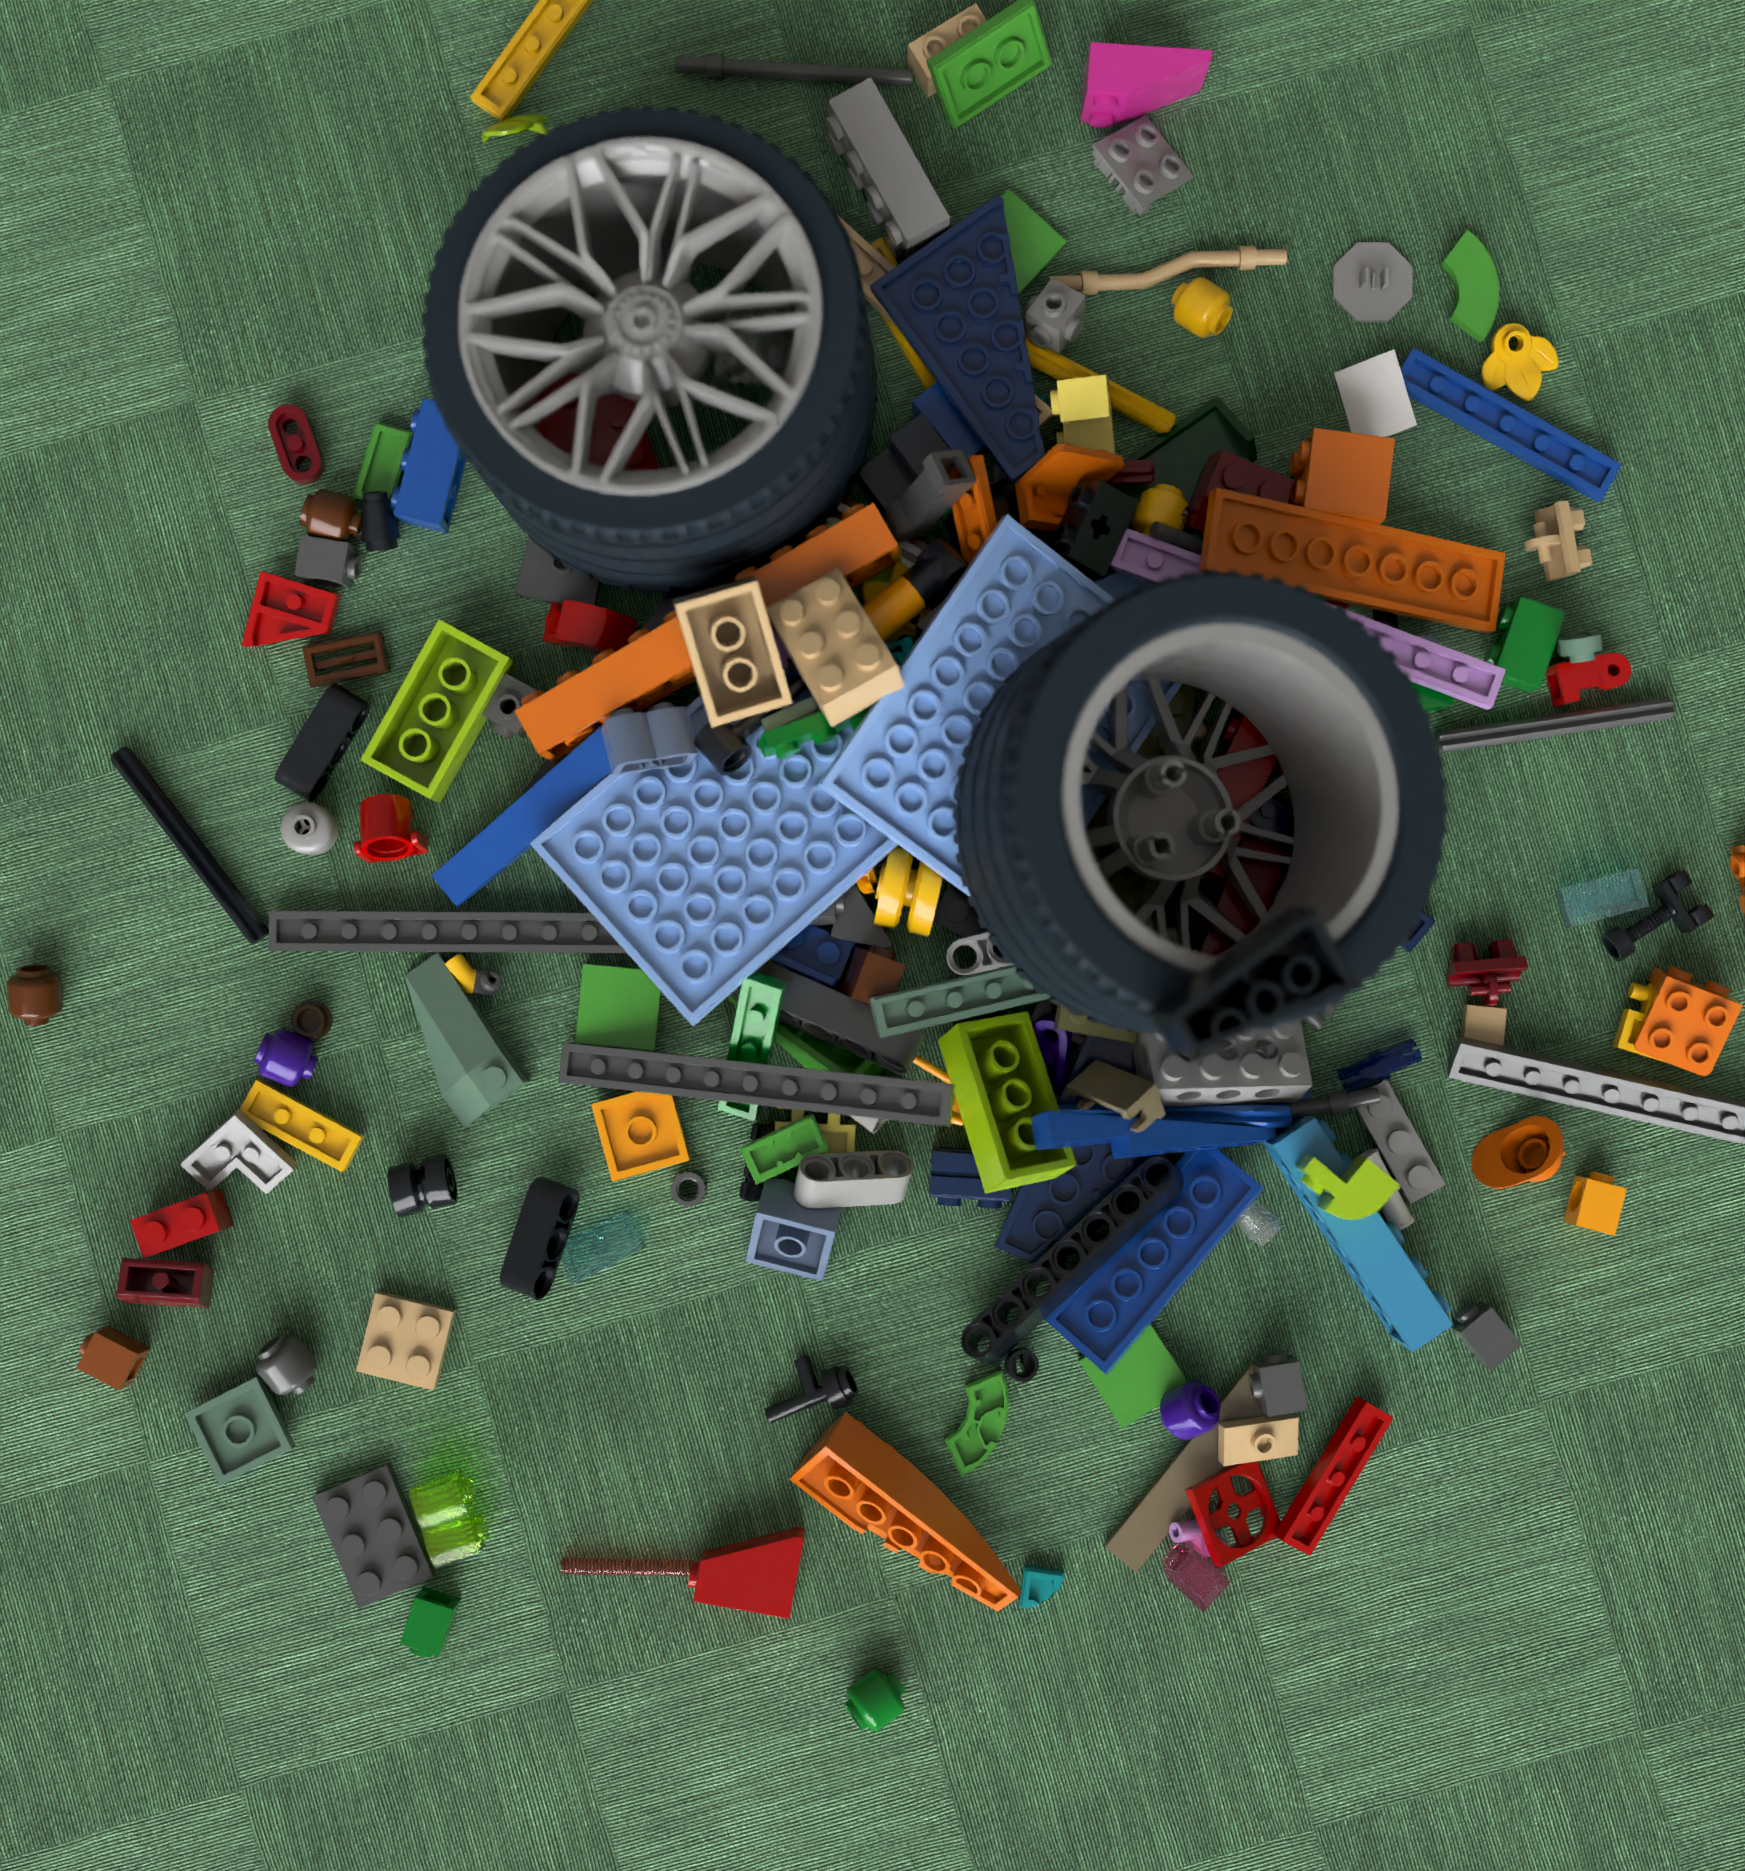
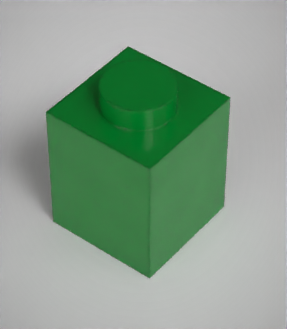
M422 1587L414 1598L400 1645L410 1647L409 1651L420 1657L428 1658L432 1657V1655L439 1657L447 1644L461 1599Z

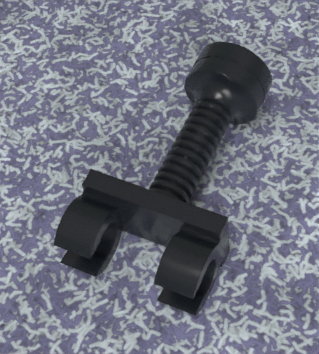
M1685 869L1681 872L1678 870L1660 883L1652 886L1663 906L1625 930L1617 926L1613 927L1601 935V941L1607 952L1616 961L1620 962L1635 952L1633 944L1671 918L1681 933L1692 932L1715 915L1707 903L1704 905L1699 904L1689 911L1685 910L1675 893L1686 888L1693 881Z

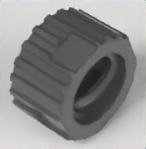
M686 1170L684 1173L681 1172L679 1176L677 1175L672 1181L670 1192L676 1203L684 1207H692L693 1205H698L706 1196L707 1185L702 1174L700 1175L699 1172L694 1170ZM687 1179L695 1181L698 1187L697 1194L691 1198L685 1197L680 1190L681 1183Z

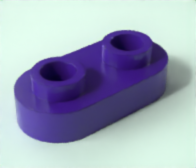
M1050 1014L1042 1016L1033 1025V1029L1044 1064L1052 1067L1055 1074L1048 1073L1053 1092L1055 1093L1068 1078L1072 1032L1053 1029L1056 1015ZM1048 1029H1053L1058 1034V1038L1052 1037Z

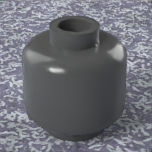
M283 1334L276 1335L264 1344L256 1354L259 1358L256 1364L257 1373L277 1395H285L292 1391L295 1395H298L305 1391L315 1380L312 1374L317 1367V1359L297 1335L286 1337Z

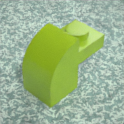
M1305 1154L1295 1166L1304 1173V1176L1300 1179L1303 1184L1319 1196L1324 1191L1327 1193L1318 1203L1317 1207L1342 1219L1356 1220L1374 1214L1400 1186L1371 1160L1358 1155L1340 1178L1315 1157Z

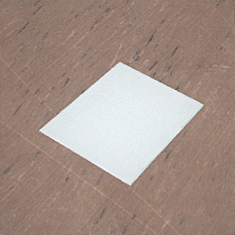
M1395 349L1334 373L1351 433L1387 437L1417 426Z

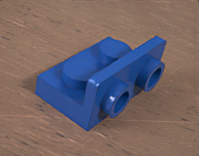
M807 925L768 961L787 970L793 968L806 974L805 978L826 987L828 984L836 987L855 943L830 937V932L814 925Z

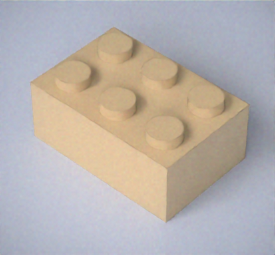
M838 568L766 608L775 633L831 728L875 704L881 697L905 687L897 663Z
M754 576L672 599L711 727L792 704L758 581Z

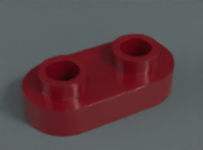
M291 404L281 405L271 413L268 420V428L282 469L294 482L302 485L312 484L322 476L325 468L324 458L309 417L299 407ZM292 422L298 423L297 431L293 434H287V426ZM305 459H309L311 461L310 468L306 471H300V463Z

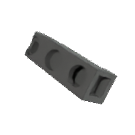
M962 449L931 452L922 462L925 467L923 472L898 500L891 503L884 510V516L897 542L909 541L930 529L977 482ZM954 466L960 472V479L951 480V470Z

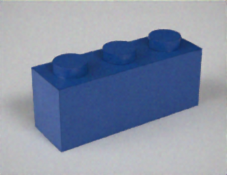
M423 398L421 408L415 409L412 416L411 432L414 435L411 447H406L402 455L401 470L404 471L401 486H396L393 491L391 508L394 509V515L402 523L448 534L467 458L448 432L445 422L436 407V401Z

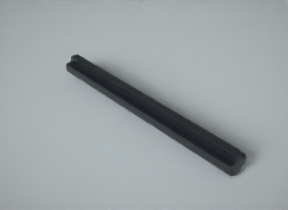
M122 747L110 757L112 764L241 933L252 944L264 939L269 934L267 926L130 748Z

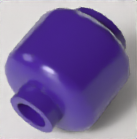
M279 1028L273 1034L266 1032L254 1062L259 1064L258 1072L261 1076L291 1087L296 1085L301 1077L309 1080L318 1057L311 1055L313 1043L309 1038L284 1028Z
M1191 1380L1165 1392L1161 1399V1421L1169 1432L1179 1439L1190 1440L1214 1429L1219 1421L1221 1411L1220 1400L1212 1388L1200 1381Z

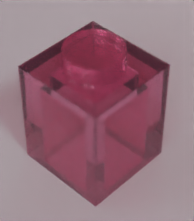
M1187 1541L1183 1546L1177 1544L1164 1559L1166 1565L1162 1569L1166 1578L1202 1612L1230 1584L1226 1573L1220 1567L1214 1566L1213 1561L1195 1547L1191 1541Z

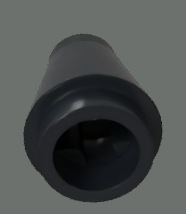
M387 491L362 493L361 541L365 542L366 551H383L398 548L397 538H400L401 535L387 497Z

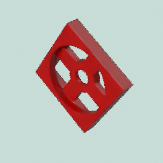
M1258 1461L1230 1465L1185 1489L1214 1566L1223 1567L1277 1537L1274 1533L1281 1521ZM1241 1475L1248 1478L1252 1490L1242 1496L1236 1495L1229 1477ZM1214 1489H1216L1219 1501L1216 1510L1208 1514L1210 1497ZM1231 1503H1236L1239 1507V1514L1235 1519L1230 1518L1228 1515V1507ZM1259 1507L1264 1519L1263 1525L1259 1532L1251 1535L1246 1519L1248 1512ZM1223 1526L1230 1527L1236 1544L1231 1547L1224 1544L1218 1539L1214 1531Z

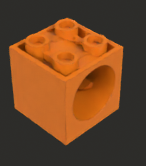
M1314 428L1306 440L1300 441L1298 452L1292 453L1289 476H1294V481L1296 482L1287 504L1381 524L1386 518L1395 438Z

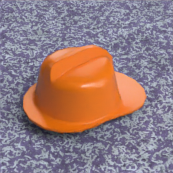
M1533 1116L1497 1130L1484 1137L1475 1147L1471 1158L1472 1171L1478 1181L1487 1187L1496 1189L1513 1187L1526 1181L1541 1182L1548 1180L1556 1174L1561 1166L1563 1157L1566 1155L1563 1147L1562 1131L1556 1122L1543 1116Z

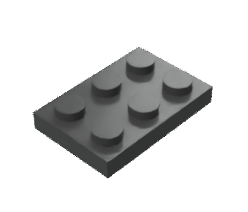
M390 1462L320 1491L312 1497L359 1609L432 1578L436 1574Z

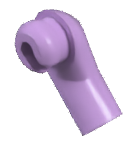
M1196 1519L1171 1523L1169 1535L1172 1541L1176 1543L1191 1541L1202 1554L1211 1557ZM1215 1530L1214 1533L1218 1539L1227 1545L1226 1540Z

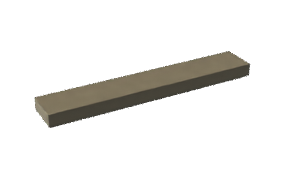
M1254 1357L1220 1399L1221 1411L1218 1423L1262 1417L1265 1414L1260 1408L1259 1398L1253 1399L1248 1380V1374L1254 1373L1252 1362L1258 1361L1257 1358ZM1218 1423L1214 1429L1185 1442L1104 1543L1107 1550L1134 1572H1138L1167 1536L1171 1523L1178 1522L1191 1506L1185 1489L1217 1473L1223 1466L1218 1461Z

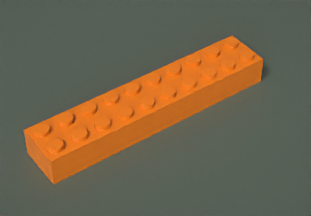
M861 503L844 512L841 516L843 520L830 528L827 524L815 528L806 535L808 541L794 549L791 545L779 549L770 556L772 560L770 563L759 569L756 566H751L737 574L734 579L737 581L754 576L758 581L766 609L837 568L852 590L890 568L895 563L900 562L899 547L875 504L871 503L864 507ZM676 610L663 618L665 623L652 631L649 628H644L634 633L627 639L629 642L627 646L616 652L613 648L603 651L592 659L594 665L580 673L578 669L571 670L556 680L558 686L545 693L542 690L535 691L521 700L523 706L514 710L539 755L553 763L576 749L603 725L605 719L609 718L612 712L624 708L634 709V713L641 712L696 680Z

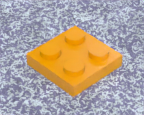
M636 1091L591 1104L612 1182L691 1160L674 1095Z

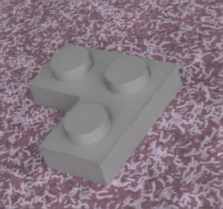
M238 1109L188 1154L180 1165L208 1191L215 1188L234 1169L238 1168L265 1194H268L295 1169L298 1163Z

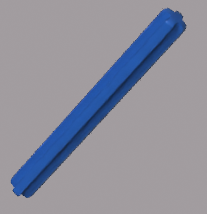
M1057 1103L1060 1112L1122 1116L1120 1112L1095 1103L1087 1110L1078 1108V1103ZM1287 1105L1164 1107L1166 1115L1161 1118V1120L1288 1128L1291 1125L1292 1112L1291 1108Z

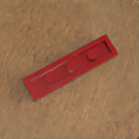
M1357 1396L1274 1535L1281 1541L1311 1556L1392 1422L1393 1417Z

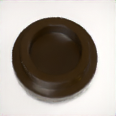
M306 1001L299 1004L291 1017L294 1032L309 1038L311 1041L323 1038L332 1027L333 1019L329 1008L318 1001Z

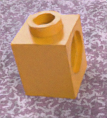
M1590 1171L1589 1178L1575 1175L1563 1222L1615 1236L1627 1188L1613 1185L1615 1179L1613 1176Z

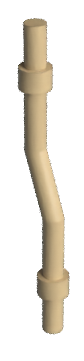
M1254 245L1238 246L1237 250L1190 251L1143 273L1098 274L1096 270L1080 271L1079 275L1049 276L1048 282L1053 278L1084 295H1097L1098 291L1147 289L1191 268L1236 266L1237 270H1254L1256 266L1285 265L1287 262V250L1256 249Z

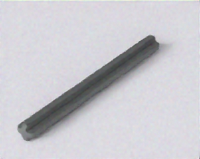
M1666 697L1443 730L1436 733L1438 738L1436 745L1440 753L1668 720L1674 717V705L1672 699Z

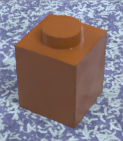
M108 1326L95 1333L91 1332L88 1334L80 1346L78 1354L82 1355V1358L76 1368L117 1390H121L133 1384L151 1348Z

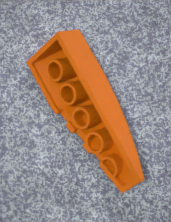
M847 1412L826 1429L790 1476L789 1480L852 1529L863 1535L866 1529L884 1538L886 1541L883 1546L897 1554L901 1548L919 1558L920 1563L918 1566L929 1573L947 1574L952 1577V1586L997 1612L1019 1597L1021 1589L995 1552L960 1510L934 1483L910 1461L899 1454L892 1445L885 1443L867 1429L861 1421L853 1418Z

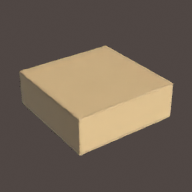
M1464 1004L1461 1037L1504 1046L1507 1009Z

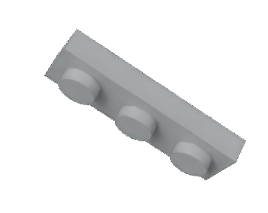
M1382 1079L1365 1088L1377 1087L1380 1103L1354 1109L1393 1179L1398 1180L1401 1186L1399 1190L1407 1203L1412 1204L1443 1187L1445 1183L1387 1079Z

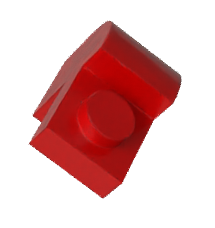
M564 600L563 603L551 602L549 613L545 619L542 641L552 645L578 647L595 654H600L611 648L616 652L629 644L627 639L634 634L637 620L587 603Z

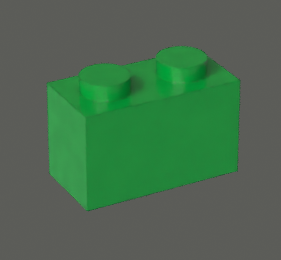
M1522 596L1509 603V605L1503 606L1497 619L1496 627L1500 628L1497 641L1489 645L1484 657L1485 662L1506 669L1501 684L1527 693L1541 688L1566 615L1565 611Z

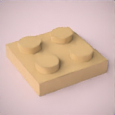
M382 1291L376 1292L356 1371L435 1390L438 1385L456 1310Z

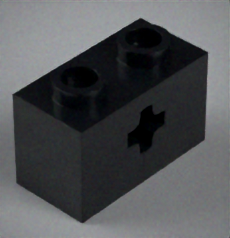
M1080 478L1078 484L1069 495V504L1061 522L1053 531L1050 548L1079 571L1105 577L1138 501L1102 480Z

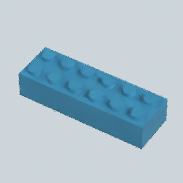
M1305 1115L1301 1118L1292 1119L1291 1125L1288 1128L1275 1129L1277 1138L1263 1142V1146L1392 1339L1413 1353L1453 1326V1323L1447 1316V1313L1451 1311L1450 1306L1439 1291L1435 1290L1433 1292L1423 1280L1428 1277L1426 1270L1415 1256L1410 1258L1400 1245L1405 1240L1391 1221L1387 1223L1378 1211L1368 1217L1356 1220L1342 1219L1331 1215L1317 1207L1318 1203L1327 1193L1324 1191L1319 1196L1300 1181L1304 1173L1295 1166L1305 1154L1315 1157L1339 1178L1353 1163L1346 1153L1341 1155L1333 1146L1332 1142L1336 1140V1137L1328 1124L1323 1119L1318 1121L1315 1117Z

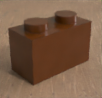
M865 945L864 950L853 947L837 991L850 998L871 1005L870 998L897 991L906 965L895 961L897 953L879 946Z

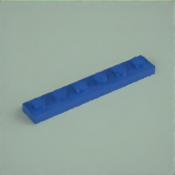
M1415 348L1410 350L1400 367L1410 398L1596 502L1604 498L1622 466L1621 463Z

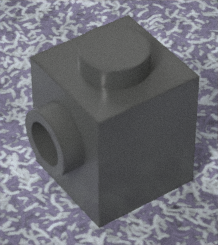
M505 673L482 716L492 721L489 729L509 740L513 734L524 739L527 733L514 710L523 706L521 700L524 697L538 690Z
M1280 1350L1262 1354L1263 1360L1252 1362L1254 1373L1248 1374L1253 1399L1259 1398L1260 1408L1268 1417L1308 1410L1298 1359L1293 1355H1287L1286 1351Z

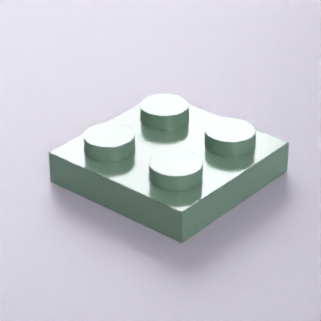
M260 1375L184 1413L219 1486L296 1447Z

